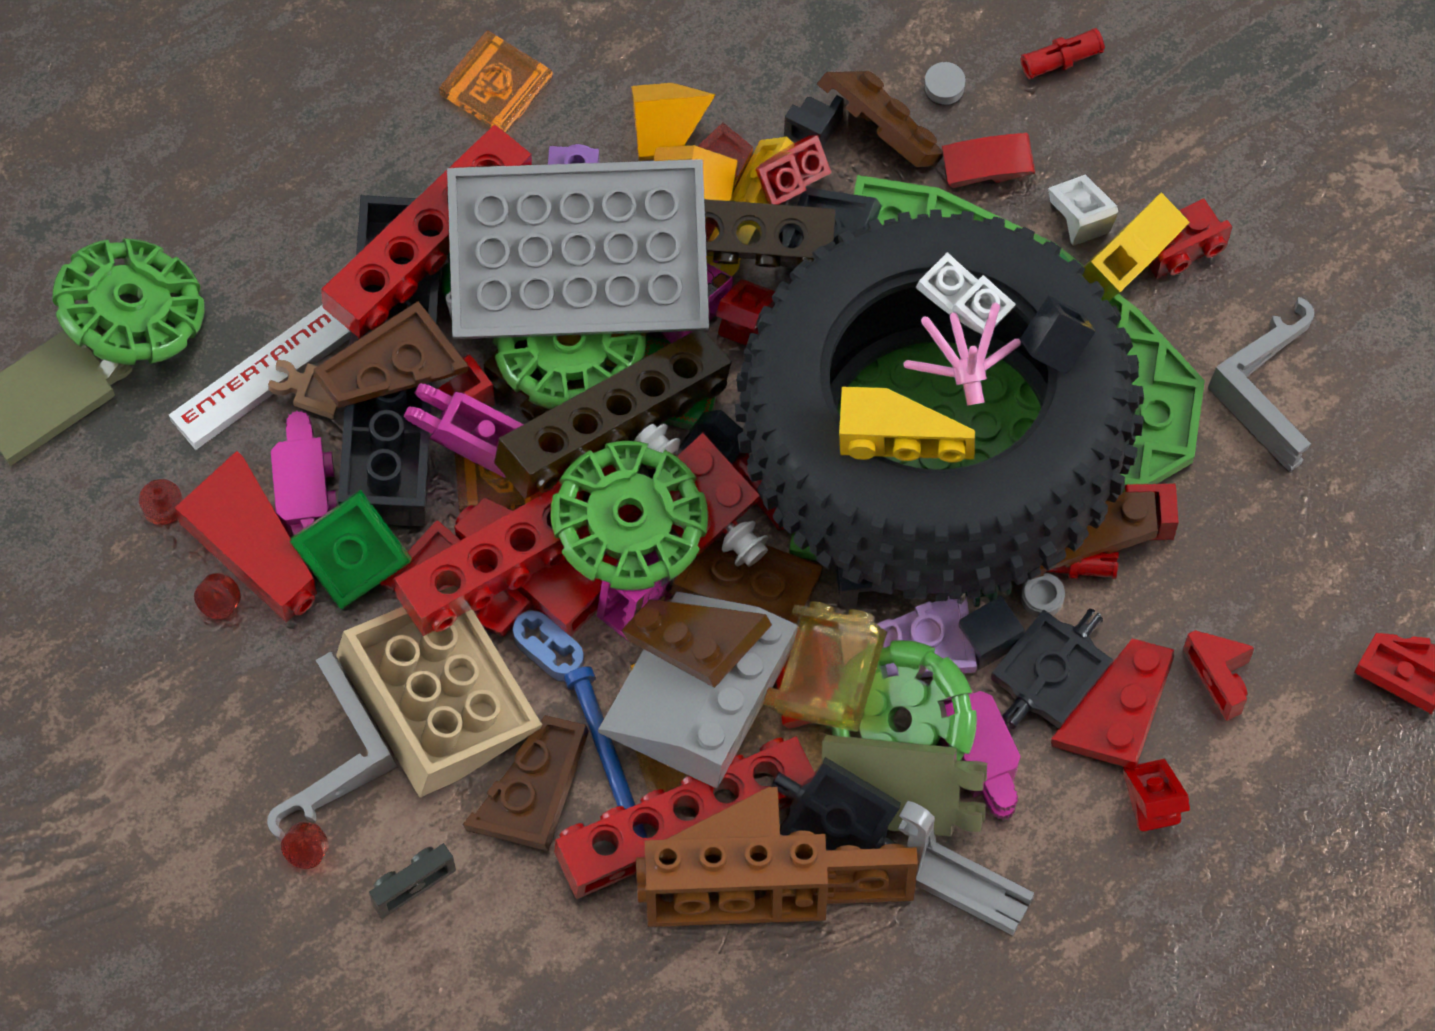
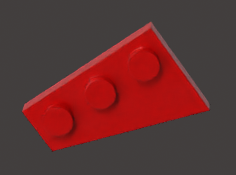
M436 520L407 551L412 558L411 562L379 584L386 589L396 592L395 577L461 540L441 522ZM482 564L476 568L477 571L482 573L494 570L488 564ZM445 585L441 587L438 591L444 590L453 585ZM508 588L495 595L494 599L486 607L474 611L485 630L504 637L513 627L517 617L527 612L533 605L517 589L511 590Z
M1132 638L1051 738L1052 747L1136 770L1174 660V649Z

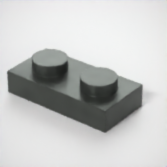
M443 843L435 849L427 847L421 850L411 859V865L398 873L395 871L388 872L374 883V889L369 891L373 907L382 919L456 871L454 857L446 845Z

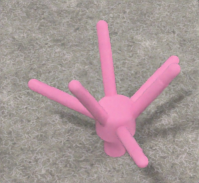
M998 303L992 304L979 347L977 349L976 346H971L969 351L958 314L953 312L950 314V321L960 356L959 359L932 321L924 316L921 319L922 324L953 368L906 360L904 367L921 372L954 377L956 385L963 384L967 406L984 403L980 380L987 379L985 371L1021 345V341L1014 339L985 359L1000 305Z

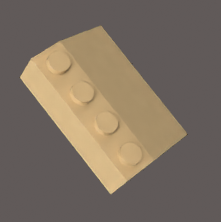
M453 585L439 592L452 594L459 588ZM404 607L343 631L336 656L420 798L459 781L533 734L542 726V723L472 609L458 616L449 628L441 632L432 631L425 636H422Z

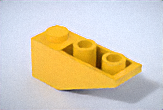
M1161 192L1084 266L1085 270L1082 276L1089 283L1098 281L1104 289L1102 301L1106 299L1110 301L1140 274L1190 222Z
M842 387L839 430L840 455H850L855 459L861 460L870 459L874 456L895 457L903 461H913L918 458H940L946 462L974 459V429L888 388Z

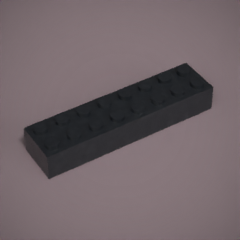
M360 195L356 255L416 198ZM427 230L422 234L434 237L440 233L435 230ZM399 257L393 260L394 263L400 265L407 264L411 261L410 259L405 257ZM441 268L433 275L428 273L418 283L415 293L406 302L401 303L399 301L390 309L385 322L419 301L437 325ZM369 285L364 288L365 291L372 293L382 289L378 285ZM370 329V330H369L367 333H365L362 337H364L365 335H367L368 333H370L372 330ZM351 331L349 346L359 340ZM434 382L427 383L426 385L433 387ZM418 386L345 406L338 505L361 490L387 525L425 526L430 433L412 424L404 417L407 408L410 406L422 409L432 415V405L424 402L415 394Z

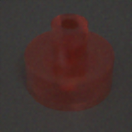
M156 479L143 487L139 495V504L144 517L148 521L158 525H165L178 518L174 507L183 498L179 487L175 483L166 479Z
M213 573L207 575L197 586L194 592V600L199 610L206 616L213 619H224L230 616L240 603L241 593L238 585L231 577L220 573Z
M299 822L292 825L281 841V851L285 859L292 865L302 869H311L319 865L329 847L327 836L316 824Z

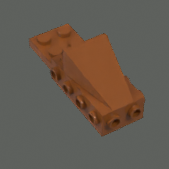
M768 787L666 840L645 841V857H636L638 903H647L648 927L825 921L827 904L914 901L918 866L917 847L906 848L901 844H887L880 849H860L857 846L846 845L835 850L826 851L825 834L815 835L810 831H796L788 836H780L778 787ZM754 890H762L766 895L763 898L756 899ZM709 892H718L719 899L710 900ZM665 893H673L674 901L666 902L661 897Z

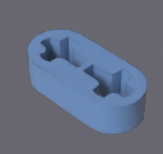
M528 611L517 617L513 625L515 645L549 676L557 681L565 682L564 676L567 673L584 666L582 647L546 615L538 611ZM539 626L541 638L545 643L543 644L535 636L525 639L524 628L528 627L534 630ZM552 649L564 657L571 653L572 665L569 666L567 663H562L560 666H557L556 655Z

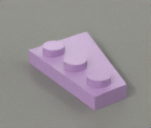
M966 592L961 593V599H950L948 596L947 601H935L933 603L929 601L915 607V611L894 620H884L842 638L841 646L844 668L857 655L875 645L883 648L890 646L891 641L909 640L934 647L935 654L943 659L949 657L963 674L976 672L977 665L974 648L959 628V620L969 614ZM894 663L886 665L888 677L899 675L897 666ZM926 669L921 678L933 677V673Z

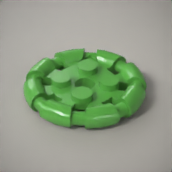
M123 238L122 242L110 243L107 239L79 249L71 256V263L64 264L61 267L53 286V303L59 308L56 312V317L71 340L80 347L86 345L93 349V355L98 358L123 365H135L137 360H148L152 364L178 354L186 348L187 339L194 338L198 333L205 311L204 299L198 294L201 287L191 269L177 256L172 258L163 253L162 247L137 239ZM114 259H123L127 265L114 266ZM130 293L137 296L140 301L132 304L126 303L120 299L119 295ZM170 293H176L179 297H171ZM86 300L87 304H75V301ZM167 319L175 324V328L165 323ZM97 325L107 330L104 336L94 331ZM145 337L146 343L134 344V342H139Z
M624 333V336L612 337L611 334L580 335L581 340L576 345L564 346L557 340L559 336L493 338V344L498 347V353L495 355L497 366L504 379L514 391H523L530 396L529 401L547 409H553L642 360L646 348V338L641 333ZM521 340H527L528 348L515 349L514 344ZM607 359L617 365L611 373L604 369ZM536 368L544 376L540 382L530 376ZM583 378L584 388L568 390L567 380Z
M616 441L605 444V449L595 453L589 450L567 468L559 480L562 484L560 491L554 494L552 498V530L554 537L560 538L564 546L562 550L564 557L586 578L593 582L596 578L611 583L610 588L644 590L653 588L654 582L667 578L669 581L682 573L695 559L700 551V548L697 546L700 537L706 536L707 502L704 492H699L694 483L697 480L696 476L674 454L667 450H664L662 453L648 448L649 443ZM642 464L656 469L653 479L637 474ZM612 465L617 470L604 476L601 469ZM583 490L591 493L588 503L575 499L578 491L581 492ZM679 490L682 499L673 502L669 491ZM631 504L640 509L642 517L636 522L628 523L619 517L617 511L623 505ZM672 524L683 528L682 538L670 534ZM587 525L591 536L580 540L576 530ZM656 551L659 562L647 566L643 556ZM605 552L613 558L620 559L617 567L602 561Z
M895 640L891 641L890 646L880 648L878 645L866 649L851 660L842 670L845 676L840 683V691L835 688V696L832 699L835 715L826 719V728L832 730L833 736L851 737L848 725L859 723L863 739L936 746L940 737H942L950 744L948 747L957 748V760L961 761L965 753L970 754L977 726V712L972 710L969 695L973 694L958 666L949 657L943 659L935 654L934 647L916 641ZM894 663L897 666L899 675L888 677L886 665ZM926 669L933 673V680L930 685L920 680ZM861 683L870 690L864 692L861 698L858 699L854 696V693ZM952 700L955 714L947 717L944 701ZM902 707L907 708L912 716L911 726L905 732H900L894 725V715Z

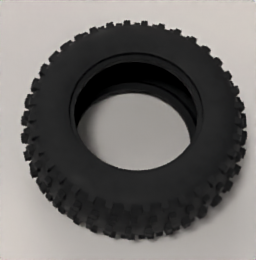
M941 209L930 210V217L928 214H919L915 219L911 218L910 212L899 213L897 222L895 218L884 220V225L880 223L879 219L867 222L868 230L865 231L863 227L854 230L853 233L847 230L839 234V244L836 245L832 241L824 247L820 246L813 251L814 261L809 262L805 259L789 274L792 280L791 284L782 281L776 288L772 296L775 306L773 308L767 306L762 308L758 316L759 320L757 321L759 334L750 333L744 351V361L746 362L742 363L741 372H738L736 379L737 391L741 393L739 396L740 403L735 404L736 422L745 423L743 433L738 434L739 448L741 453H752L747 460L748 475L752 482L762 480L757 491L767 510L776 508L772 516L780 528L784 527L790 534L795 532L794 543L802 551L810 546V552L817 556L816 560L825 568L830 569L835 564L843 569L842 577L849 581L860 584L865 579L873 582V591L891 595L894 589L903 590L904 598L914 600L915 598L926 599L927 593L936 594V601H947L948 594L950 599H961L962 592H967L969 599L980 597V589H982L984 595L995 593L996 585L1000 592L1012 588L1011 580H1014L1016 585L1027 582L1028 578L1031 580L1040 575L1041 565L1047 571L1056 566L1057 563L1067 557L1066 547L1075 552L1082 546L1083 540L1089 535L1086 527L1090 525L1097 529L1104 521L1105 515L1108 512V505L1105 501L1115 503L1118 496L1122 494L1125 487V477L1121 474L1127 475L1130 466L1135 464L1138 448L1133 447L1136 436H1142L1144 417L1135 415L1136 409L1144 401L1143 386L1132 385L1139 377L1137 355H1127L1133 347L1129 333L1126 332L1124 327L1116 328L1121 320V315L1116 306L1112 307L1107 299L1101 301L1104 289L1098 281L1089 283L1082 276L1085 268L1077 260L1073 259L1068 263L1059 256L1061 247L1052 241H1046L1044 244L1034 240L1035 232L1026 227L1022 229L1017 227L1013 231L1004 227L1005 219L995 216L993 219L984 218V221L974 220V213L970 211H962V214H951V217H942ZM946 253H949L978 280L984 275L1016 304L994 327L988 353L994 354L1014 339L1021 341L1023 333L1048 295L1084 313L1096 330L1071 370L1066 374L1031 357L1022 341L1018 348L1001 359L1015 369L1029 384L1037 397L1041 410L1031 427L1019 440L988 460L966 467L942 470L911 467L882 456L861 460L855 459L850 455H840V415L837 408L841 400L842 387H849L860 372L888 353L911 345L935 342L921 322L924 316L932 321L947 342L956 343L950 315L916 288L919 280ZM960 322L966 345L978 348L982 334Z

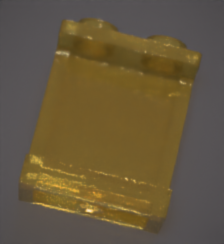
M812 601L809 607L794 605L792 614L800 619V624L781 688L779 690L768 687L763 704L781 716L858 732L887 631L873 622L875 618L873 615L860 610L850 609L848 615L835 613L836 609L820 602Z

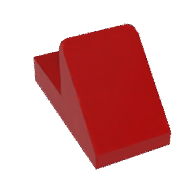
M741 279L719 302L715 315L722 318L718 334L721 337L747 345L750 333L759 334L757 321L759 320L758 316L764 306L770 308L775 306L772 299L775 291Z
M1197 630L1188 633L1183 651L1225 720L1229 721L1242 714L1247 701V688L1242 678L1237 673L1232 674L1231 672L1250 662L1254 652L1253 646Z
M1166 759L1137 764L1136 770L1123 767L1126 786L1140 831H1149L1181 823V813L1190 811L1189 797Z

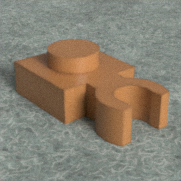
M277 360L276 370L286 373L289 378L284 383L269 380V391L276 395L294 393L296 394L293 401L294 406L334 419L338 407L314 377L313 370L317 366L308 363L303 374L297 372L292 363L286 360Z

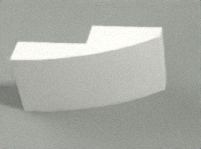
M946 253L919 280L916 286L920 292L949 315L953 312L957 313L961 323L980 334H983L993 303L1000 305L995 326L1016 305L984 275L978 280L949 253Z

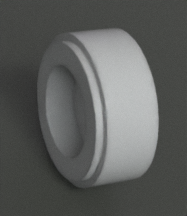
M940 62L931 66L925 75L924 89L927 96L932 101L944 105L958 101L965 90V74L960 67L950 62Z
M1044 573V576L1032 580L1028 578L1027 582L1023 585L1021 602L1024 609L1035 617H1038L1043 609L1054 616L1062 608L1065 598V589L1062 582L1056 576L1049 573Z

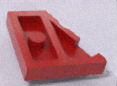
M1376 633L1354 673L1432 714L1435 710V644L1430 643V638L1414 636L1411 638H1401L1395 634Z

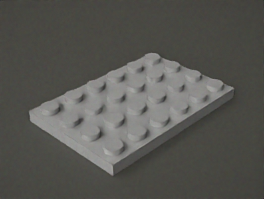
M703 159L447 168L453 339L709 330Z

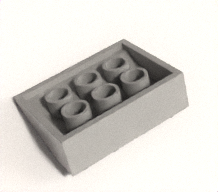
M676 592L671 602L762 613L767 615L772 626L715 688L644 649L600 725L598 733L712 787L718 788L793 650L798 625L760 607Z

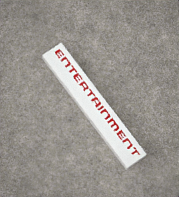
M321 305L170 413L171 422L193 448L197 450L274 393L268 389L269 380L278 383H284L288 380L289 377L286 373L276 370L277 360H286L294 365L297 372L303 373L308 363L316 364L349 340L350 330L323 309Z

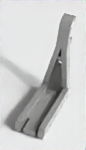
M1298 297L1294 305V310L1302 319L1293 325H1287L1282 322L1281 317L1272 316L1269 323L1271 331L1219 364L1215 368L1208 385L1211 392L1289 472L1302 464L1304 460L1301 457L1302 453L1310 447L1311 443L1247 377L1310 327L1314 318V309L1307 300Z
M332 652L318 658L316 662L368 750V755L363 757L359 753L305 790L277 805L270 811L267 819L269 830L282 842L285 833L279 828V823L283 818L297 810H303L306 819L316 823L315 809L398 767L346 678L345 670L333 656Z
M907 801L899 815L903 820L898 829L909 836L906 848L917 847L916 886L1014 935L1028 907L1005 894L1030 906L1034 898V892L936 843L934 816L924 807Z

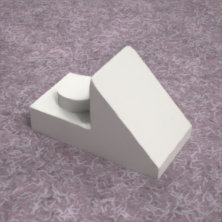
M1086 175L1048 188L1050 202L1066 217L1070 241L1073 246L1110 232L1118 215L1117 205Z

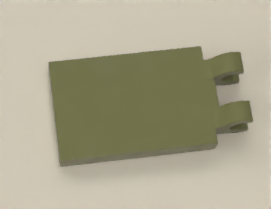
M97 325V327L94 329V331H96L102 336H104L106 330L99 325ZM63 330L1 371L0 454L8 465L12 466L113 398L115 394L110 385L128 376L133 371L130 365L113 363L106 360L100 363L96 356L93 355V349L86 345L78 346Z
M825 735L822 741V761L825 757L901 802L900 809L889 824L888 830L900 831L898 828L903 819L899 815L907 801L924 807L934 816L935 835L951 837L954 825L970 832H980L982 830V822H985L986 804L981 802H960V786L973 791L983 790L984 781L987 780L988 763L982 761L957 760V748Z

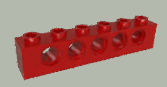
M494 124L449 168L532 165V154ZM447 170L321 289L323 309L359 339L370 329L373 331L381 326L387 319L390 309L399 301L401 303L406 302L415 293L418 283L428 273L433 275L444 265L447 255L450 253ZM427 230H435L440 234L428 237L422 233ZM399 257H405L411 260L409 263L403 265L396 264L393 262V260ZM369 285L382 287L380 291L373 293L364 290Z
M612 465L601 469L604 476L617 471ZM562 484L394 578L396 597L422 636L432 631L441 632L449 628L458 616L471 609L477 611L491 603L495 595L508 588L513 590L521 587L528 582L532 574L544 567L554 568L566 559L562 554L564 546L560 538L554 537L553 530L550 527L552 498L554 494L559 493ZM583 490L581 492L578 491L575 499L588 503L591 493ZM631 504L623 505L617 511L619 517L628 523H633L642 514L637 506ZM587 525L576 530L580 540L591 536ZM519 543H527L533 546V548L525 552L517 551L513 547ZM482 564H491L496 567L488 573L476 570ZM445 585H454L459 588L452 594H443L438 591Z
M797 736L786 741L782 737L773 739L762 745L759 749L760 752L746 758L743 754L736 755L718 788L687 776L680 782L681 786L667 792L664 789L654 790L644 795L640 799L641 803L627 809L624 806L614 807L600 816V821L586 827L583 823H578L563 830L559 834L560 838L555 840L554 853L575 898L579 899L636 874V857H645V841L666 840L770 787L762 786L755 781L753 776L758 773L765 772L775 778L780 771L785 776L802 785L815 772ZM721 789L729 790L735 795L736 800L731 803H722L715 798L714 793ZM778 792L780 812L791 807L792 800ZM685 806L694 810L697 816L692 820L684 821L676 817L673 811L678 807ZM639 824H649L657 833L653 837L642 838L633 829ZM608 841L615 846L616 851L611 855L604 856L598 854L593 849V846L597 842Z

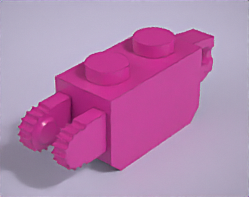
M419 384L415 392L417 397L442 410V413L437 418L422 409L410 406L404 414L406 420L431 433L430 440L505 478L506 476L494 464L498 440L500 437L524 424L466 394L455 392L453 396H450L430 385Z
M298 410L296 412L292 411L291 415L288 414L285 423L287 441L278 442L270 451L276 514L290 537L296 535L338 506L336 490L328 491L327 483L328 477H335L332 451L324 452L321 437L314 438L310 416H307V413H303L302 410L300 412Z
M979 691L969 695L972 710L977 712V726L970 754L965 753L961 761H982L988 763L987 780L984 781L983 790H970L973 798L979 795L983 796L988 809H991L990 813L993 814V817H997V820H1008L1015 813L1018 801L1013 781L1018 771L1021 756L993 696ZM952 700L944 701L947 717L955 714ZM940 737V744L943 747H948L950 744Z

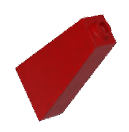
M236 451L174 508L180 525L287 623L295 614L300 616L305 613L314 603L315 595H317L314 579L302 557L289 542L291 538L244 457Z
M483 498L475 507L470 505L459 514L454 526L455 536L462 540L507 515L512 510ZM519 543L513 548L517 551L525 552L533 548V546L527 543ZM606 554L602 560L613 566L619 562V560ZM565 559L554 568L544 567L532 574L528 582L517 588V590L531 602V609L533 611L546 615L572 637L597 612L602 580L596 578L593 582L578 572ZM488 564V565L491 566L493 569L496 568L495 566H493V565H491V564Z

